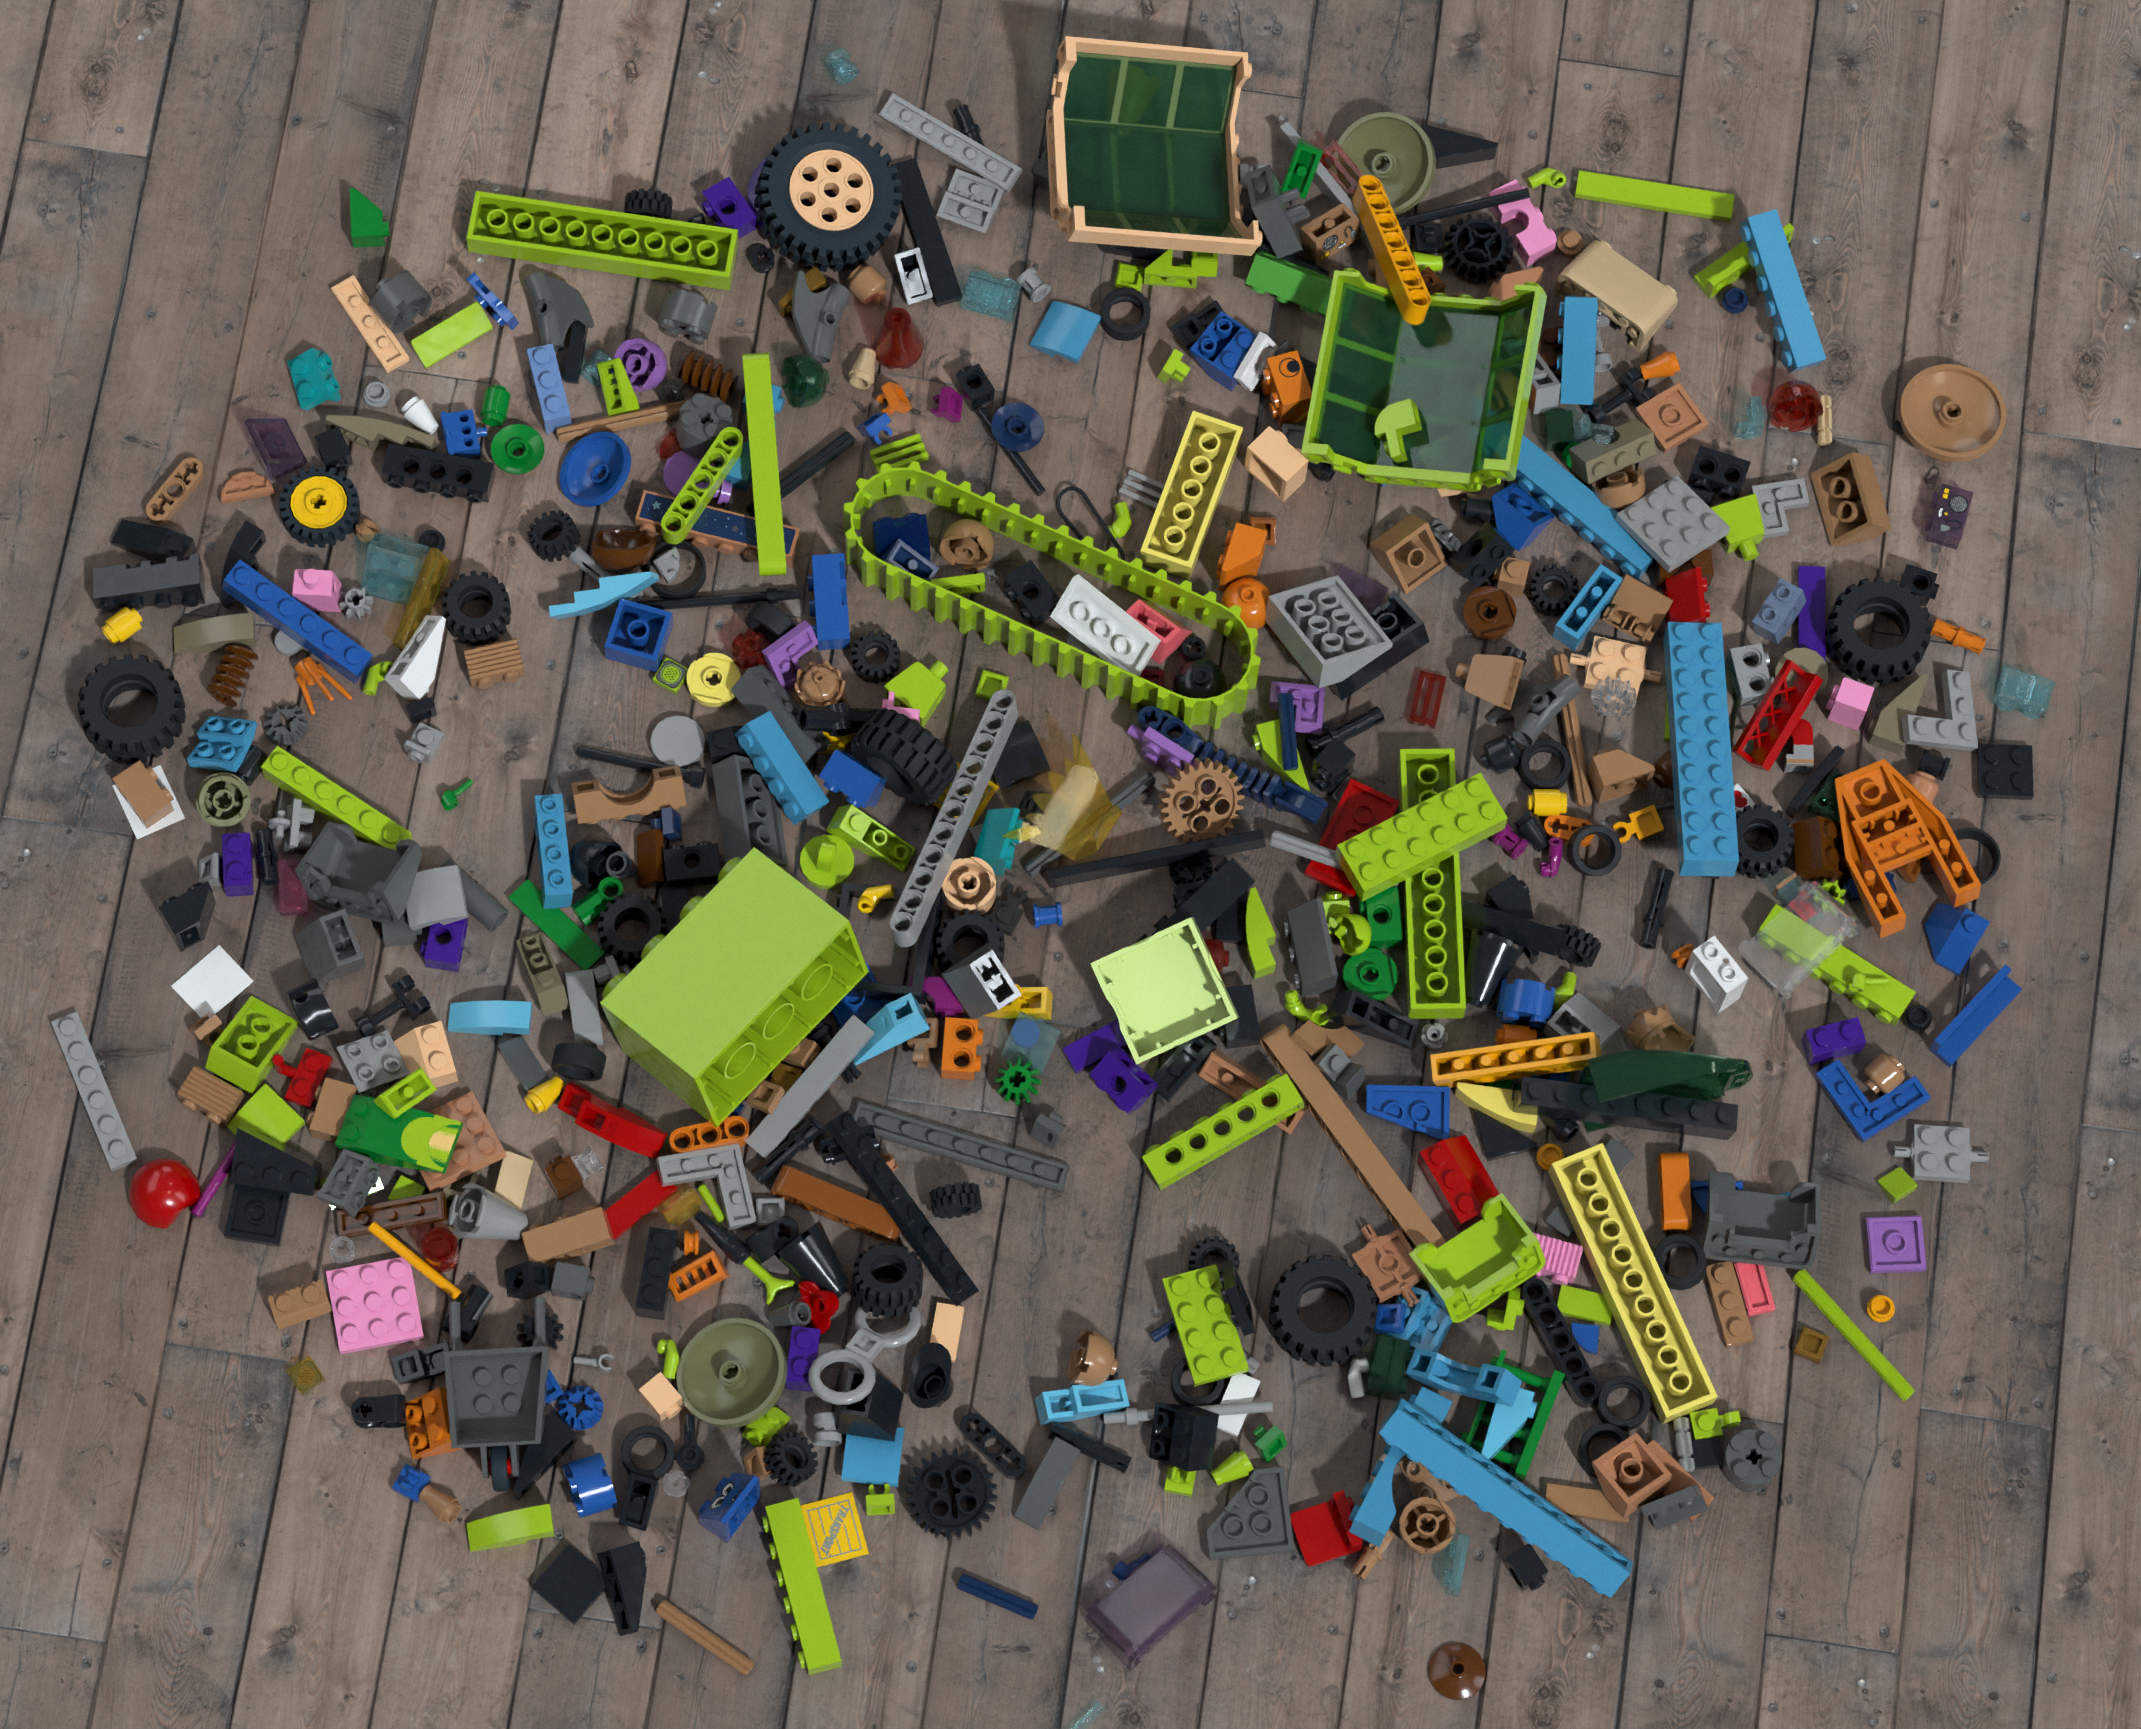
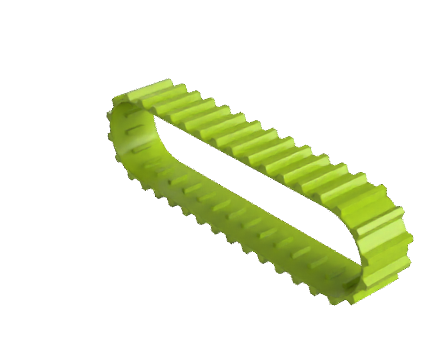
M912 461L908 468H892L888 463L881 464L880 473L874 475L869 480L859 478L856 481L854 501L844 503L843 508L845 559L847 564L857 565L862 573V584L865 587L875 584L885 589L886 599L893 601L898 596L911 601L910 610L915 612L919 611L922 607L935 612V621L942 623L947 618L958 622L959 632L966 634L971 629L984 634L983 643L990 645L995 640L1008 645V654L1015 656L1020 651L1033 656L1032 665L1039 667L1044 662L1057 667L1058 677L1064 678L1069 673L1081 678V687L1088 689L1093 684L1106 689L1105 698L1111 701L1118 695L1130 700V709L1134 711L1139 710L1142 706H1154L1179 718L1190 729L1193 725L1209 724L1214 730L1220 728L1221 720L1232 712L1238 714L1244 712L1248 690L1256 689L1261 658L1255 655L1259 635L1257 629L1247 628L1244 621L1240 618L1241 608L1234 605L1227 608L1216 602V593L1212 591L1202 596L1191 591L1192 582L1188 580L1183 581L1180 585L1167 580V571L1163 569L1153 574L1142 569L1143 560L1135 558L1130 563L1118 558V549L1114 547L1104 552L1093 547V538L1090 536H1086L1081 541L1069 536V527L1061 525L1055 530L1044 525V516L1041 514H1037L1031 519L1020 514V505L1013 503L1008 508L995 503L994 493L988 492L982 497L971 492V483L964 481L959 486L946 481L947 472L939 470L933 475L921 470L919 462ZM914 496L927 500L964 518L979 521L995 532L1218 631L1229 638L1238 647L1239 655L1243 656L1245 663L1242 666V679L1238 684L1234 683L1229 691L1215 697L1201 699L1177 694L882 561L863 546L862 537L856 535L855 529L860 530L863 514L874 504L886 498Z

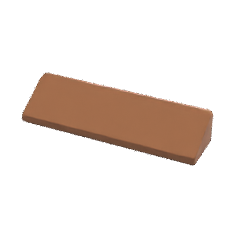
M1217 1049L1210 1053L1198 1073V1076L1237 1101L1242 1099L1241 1096L1246 1091L1252 1088L1258 1090L1266 1085L1264 1079ZM1269 1096L1263 1100L1262 1104L1265 1107H1273L1277 1104L1278 1100L1273 1096ZM1304 1106L1303 1109L1275 1125L1291 1134L1308 1108Z

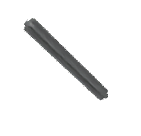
M1148 770L1143 772L1025 864L1024 869L1027 874L1032 878L1039 875L1153 786L1156 782L1154 775Z

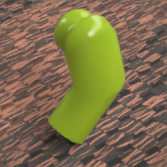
M1544 168L1526 178L1530 189H1534L1542 184L1553 188H1560L1567 181L1566 176L1562 172L1552 168Z
M382 661L370 667L367 671L362 692L366 695L375 696L378 684L385 680V676L394 663Z

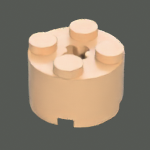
M978 857L955 859L941 886V895L945 901V907L952 914L958 912L960 916L964 915V910H970V914H975L976 910L982 911L981 916L988 912L994 904L996 897V877L992 867ZM964 886H965L966 888H969L970 886H973L974 889H968V890H966V889H964Z

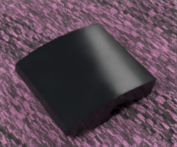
M1029 720L1014 725L992 773L1000 790L1050 771L1048 761Z

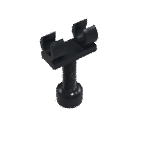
M1636 367L1620 375L1617 383L1624 391L1601 406L1594 403L1585 409V414L1593 426L1598 427L1606 421V414L1629 399L1638 407L1658 395L1652 387L1645 389L1640 394L1633 386L1640 379L1639 376L1641 375Z
M410 975L402 977L397 983L395 982L391 985L392 992L397 997V1001L395 1000L392 1004L383 1008V1010L381 1009L374 1016L366 1017L362 1015L354 1020L357 1029L364 1038L375 1034V1027L378 1023L380 1024L383 1020L385 1021V1019H388L392 1014L394 1015L403 1008H405L413 1020L431 1008L425 996L411 1004L404 995L415 987V982Z

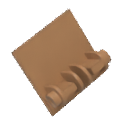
M1626 574L1612 602L1605 610L1602 620L1649 646L1674 600Z
M1409 1458L1399 1462L1414 1500L1420 1497H1429L1446 1503L1454 1498L1461 1499L1466 1496L1455 1492L1445 1480L1435 1478L1428 1468L1421 1463L1413 1462Z

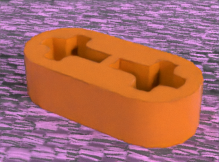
M1550 815L1545 820L1543 828L1549 840L1557 837L1562 839L1564 844H1568L1571 835L1574 833L1573 831L1585 825L1593 824L1585 819L1565 815ZM1553 823H1559L1560 829L1558 833H1553V828L1548 826H1553ZM1595 834L1586 836L1581 841L1579 847L1589 845L1593 841Z

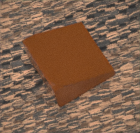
M1249 515V526L1268 531L1265 545H1276V516Z

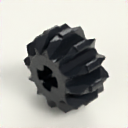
M545 1308V1346L556 1351L558 1346L555 1341H563L564 1337L559 1332L564 1330L562 1323H557L558 1315L553 1314L549 1317V1310ZM532 1309V1318L524 1314L522 1319L525 1323H518L516 1326L517 1330L521 1332L516 1335L517 1341L523 1342L521 1347H532L535 1338L534 1309Z

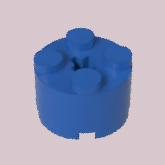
M1508 979L1502 980L1496 1015L1500 1017V1023L1516 1025L1517 1022L1527 1023L1530 1029L1543 1030L1544 1025L1552 1018L1556 989L1551 986L1550 991L1546 990V984L1532 980L1515 979L1514 984H1507Z
M600 1452L562 1466L565 1479L571 1489L569 1494L579 1518L617 1507L614 1488L610 1476L607 1474L606 1469L603 1468L606 1467V1464Z

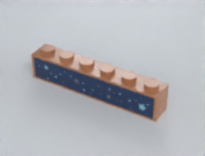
M644 490L635 518L636 529H639L640 532L646 535H662L661 520L675 500V497ZM685 504L682 506V508L685 510H690L695 507L692 504ZM706 506L683 540L691 542L698 548L711 547L726 555L735 553L743 555L744 558L750 561H758L755 517ZM783 524L786 566L792 568L800 542V528ZM671 525L667 529L670 531H677L680 529V527L677 525Z

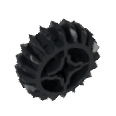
M1481 213L1478 214L1477 219H1474L1471 214L1467 216L1466 221L1460 217L1457 220V225L1452 224L1449 228L1450 232L1445 234V242H1443L1442 246L1443 251H1446L1443 255L1444 260L1449 261L1448 268H1456V276L1463 273L1465 281L1469 277H1473L1475 284L1479 282V278H1483L1487 283L1490 275L1497 279L1499 272L1504 273L1507 270V265L1511 264V255L1514 252V247L1511 246L1513 238L1512 236H1507L1509 233L1508 228L1500 229L1502 225L1500 220L1492 223L1493 218L1491 215L1485 220L1482 219ZM1464 237L1466 246L1460 252L1457 243ZM1494 245H1497L1499 254L1492 259L1490 250H1492Z

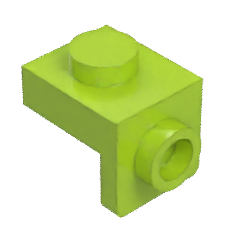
M1340 891L1326 892V896H1319L1323 900L1329 934L1334 933L1339 927V922H1336L1335 918L1341 914L1350 913L1349 899L1347 895H1342Z
M1515 1287L1509 1290L1505 1311L1488 1308L1486 1325L1501 1331L1506 1329L1514 1330L1516 1315L1522 1316L1525 1300L1520 1299L1521 1288Z
M774 1405L764 1416L748 1424L742 1436L756 1447L766 1446L768 1448L767 1445L788 1424L791 1417Z

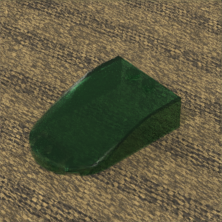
M1629 1050L1587 1059L1578 1084L1594 1086L1599 1103L1640 1092L1713 1101L1725 1096L1724 1091L1739 1089L1746 1085L1753 1078V1071L1749 1061L1743 1059L1674 1050ZM1584 1122L1587 1133L1615 1126Z

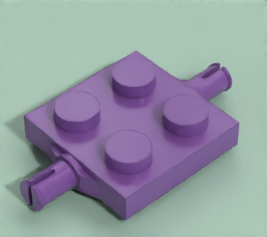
M1132 724L1128 729L1127 734L1142 744L1141 754L1143 758L1154 766L1158 764L1164 768L1168 775L1175 777L1177 775L1176 767L1182 771L1185 770L1186 761L1194 766L1195 756L1153 728L1148 727L1144 732Z

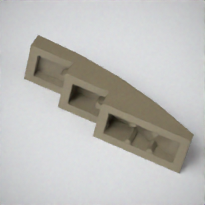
M327 415L325 419L327 430L340 427L344 438L373 452L376 451L379 444L388 447L389 443L435 452L437 449L435 437L389 421L348 415Z

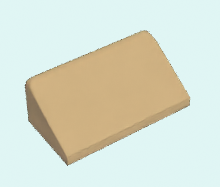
M505 1151L507 1157L503 1158L494 1194L521 1211L534 1161L513 1152Z

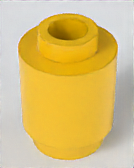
M125 606L107 619L101 630L110 643L115 645L118 642H124L142 628L140 622L143 619L134 608L129 610Z
M1533 789L1532 794L1527 795V810L1532 811L1535 816L1566 814L1567 793L1560 792V789Z

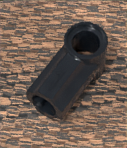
M474 1284L470 1286L460 1302L461 1341L466 1344L473 1338L479 1326L478 1321L493 1299V1295L487 1292V1290ZM449 1315L442 1326V1330L450 1334Z

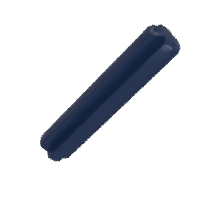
M1289 692L1280 693L1278 695L1283 769L1285 771H1294L1298 768L1293 695Z
M962 1574L958 1581V1589L1032 1620L1037 1614V1604L979 1579Z

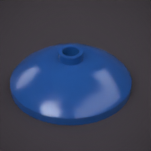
M596 432L579 440L566 455L560 470V486L567 499L578 506L594 507L603 504L616 495L624 485L631 468V453L628 445L618 435L611 432Z

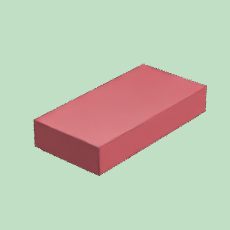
M1734 1262L1733 1267L1747 1316L1752 1317L1774 1312L1776 1308L1764 1266Z

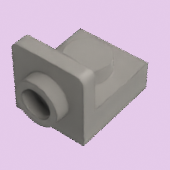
M420 722L410 741L406 740L404 743L405 753L411 760L417 763L424 761L430 764L445 735L443 732Z

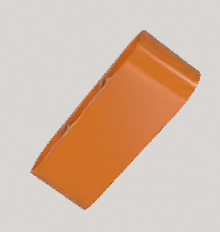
M741 1116L727 1117L717 1128L710 1122L678 1128L671 1133L669 1138L671 1153L673 1155L738 1143L742 1147L746 1144L745 1141L749 1137V1124ZM734 1127H740L744 1130V1133L740 1136H733L729 1132ZM707 1133H713L717 1136L713 1142H705L702 1137ZM680 1139H686L690 1142L686 1148L675 1146V1143Z
M1659 1153L1658 1177L1662 1231H1691L1692 1208L1688 1153Z

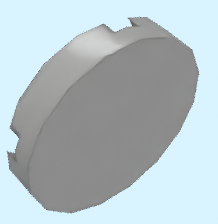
M676 715L665 718L657 724L652 732L651 748L654 757L660 764L669 766L679 765L680 768L684 769L691 767L701 758L705 748V737L703 730L696 721L685 716Z

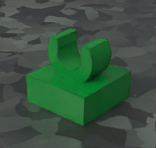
M1259 1425L1252 1432L1257 1437L1255 1438V1446L1258 1454L1267 1464L1288 1445L1283 1431L1276 1425L1269 1431Z

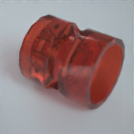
M438 1227L427 1231L423 1236L421 1250L424 1261L439 1273L454 1269L460 1258L459 1246L455 1235L449 1229Z

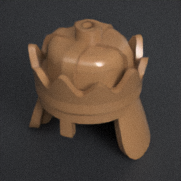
M824 660L820 664L810 662L805 669H798L792 698L800 707H827L838 703L840 700L847 701V694L844 689L845 680L842 679L840 670L833 668L828 660Z
M1665 1003L1662 1005L1663 1009L1660 1007H1652L1646 1011L1642 1008L1634 1014L1636 1019L1630 1023L1629 1031L1625 1032L1628 1040L1642 1051L1646 1064L1652 1074L1660 1072L1673 1064L1693 1045L1696 1039L1694 1035L1674 1022V1018L1671 1016Z

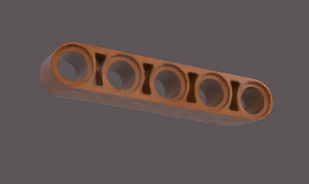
M786 1165L781 1166L770 1190L778 1198H784L789 1203L887 1244H891V1242L896 1243L901 1233L900 1228L883 1205Z

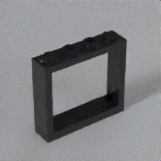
M844 882L842 891H839L837 894L836 904L839 907L838 912L849 920L853 897L860 898L867 888L877 885ZM894 887V898L881 900L898 902L904 888ZM940 892L922 928L912 987L859 981L847 996L895 1001L912 993L919 1004L926 1005L928 995L923 992L925 979L928 980L932 974L936 952V937H938L945 902Z

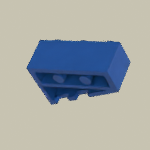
M844 553L812 555V575H807L808 591H813L814 600H809L810 616H815L816 625H811L819 643L817 644L818 650L849 649L850 631Z

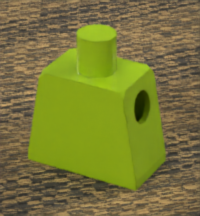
M1754 493L1711 507L1730 527L1729 534L1718 540L1724 551L1731 553L1740 550L1744 561L1757 558L1759 553L1755 545L1762 542L1764 527L1756 494Z
M936 660L929 669L917 661L884 686V697L888 699L889 691L895 692L896 707L919 709L920 726L924 727L946 694V684L941 679L949 670L939 660Z

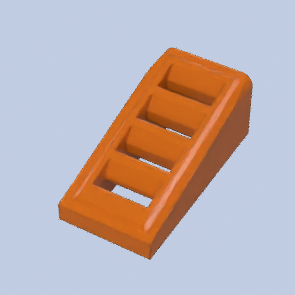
M712 1250L671 1273L669 1287L676 1301L680 1302L730 1277L719 1254ZM710 1262L713 1263L717 1271L714 1275L708 1266ZM702 1267L707 1277L705 1280H702L697 1270ZM690 1272L692 1273L697 1283L694 1286H692L687 1276V1274ZM680 1277L687 1288L683 1292L676 1280Z

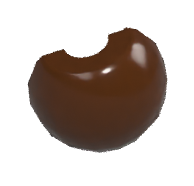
M634 529L600 530L596 534V541L592 542L593 560L606 571L616 574L632 573L645 566L655 551L656 537L641 534L639 530Z

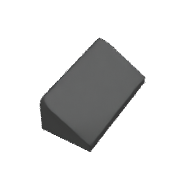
M523 1036L497 1045L498 1051L526 1096L528 1095V1090L550 1080Z

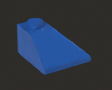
M1516 483L1500 490L1492 497L1497 530L1505 536L1518 552L1529 546L1556 516Z

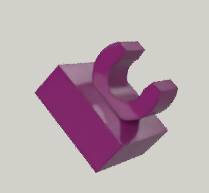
M951 387L941 388L940 395L933 396V401L939 404L937 409H931V413L938 418L944 417L951 423L960 422L963 397Z

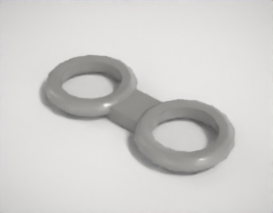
M859 1306L854 1315L855 1328L858 1332L846 1345L845 1349H834L822 1353L813 1361L808 1371L809 1384L813 1392L823 1401L835 1405H849L861 1401L870 1394L875 1384V1369L871 1363L883 1348H895L907 1344L917 1335L921 1326V1315L917 1307H912V1311L907 1314L910 1320L907 1328L894 1335H882L869 1328L866 1322L868 1313H865L862 1310V1306ZM848 1362L861 1369L864 1379L861 1385L854 1390L837 1392L830 1390L822 1383L820 1374L829 1364Z

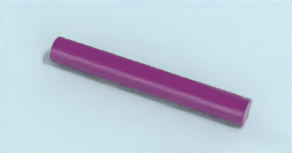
M235 1142L191 1210L194 1216L201 1217L232 1168Z

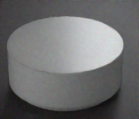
M279 631L276 634L275 646L281 655L294 656L302 649L300 644L283 632Z

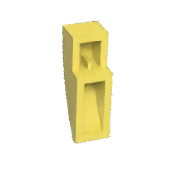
M1457 1083L1455 1096L1474 1111L1479 1110L1512 1129L1534 1133L1538 1115L1513 1112V1101H1511L1513 1090Z

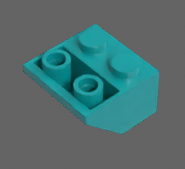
M1002 808L988 809L973 857L986 861L992 867L995 875L1003 877L1006 868L1011 869L1015 857V844H1019L1023 831V820L1019 819L1020 809Z

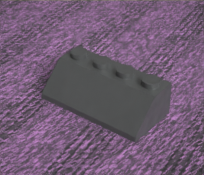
M733 755L712 765L725 864L735 857L743 859L755 847L779 867L787 866L779 802L770 792L761 774L755 769L751 759Z

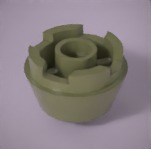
M222 772L210 775L200 784L196 793V807L200 816L209 824L217 827H230L239 823L247 815L251 804V795L247 785L241 778L231 773Z

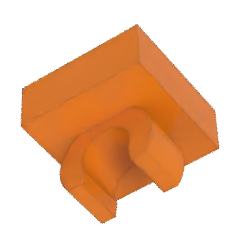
M888 382L881 387L884 394H880L876 400L879 403L888 401V406L882 412H886L887 415H892L895 411L904 414L912 409L901 385Z

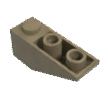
M542 932L515 940L543 1016L545 1017L570 1008L563 982Z

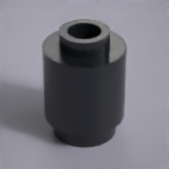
M1467 493L1465 499H1460L1459 514L1464 515V520L1477 522L1496 521L1492 496Z
M251 745L239 769L236 772L229 771V773L241 778L247 786H251L261 773V766L268 756L260 748Z

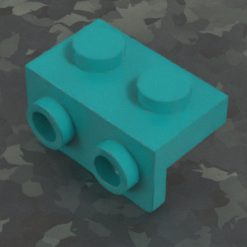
M311 348L287 361L301 409L308 411L328 399L334 402L341 400L340 386L334 377L333 363L327 353Z

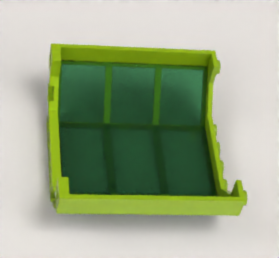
M1344 268L1343 271L1334 270L1301 453L1309 462L1319 464V462L1332 464V470L1347 475L1354 471L1364 475L1363 480L1371 483L1477 492L1481 490V485L1486 484V487H1493L1499 485L1503 478L1507 481L1515 480L1547 299L1543 288L1533 282H1525L1524 285L1515 284L1514 290L1518 295L1502 301L1495 297H1485L1483 300L1474 299L1469 295L1449 297L1443 293H1433V296L1430 295L1431 303L1424 322L1419 325H1412L1402 318L1391 290L1366 282L1362 274L1356 269ZM1411 399L1417 404L1423 430L1402 436L1408 461L1396 463L1391 457L1387 456L1384 448L1385 441H1381L1375 436V423L1379 414L1387 406Z

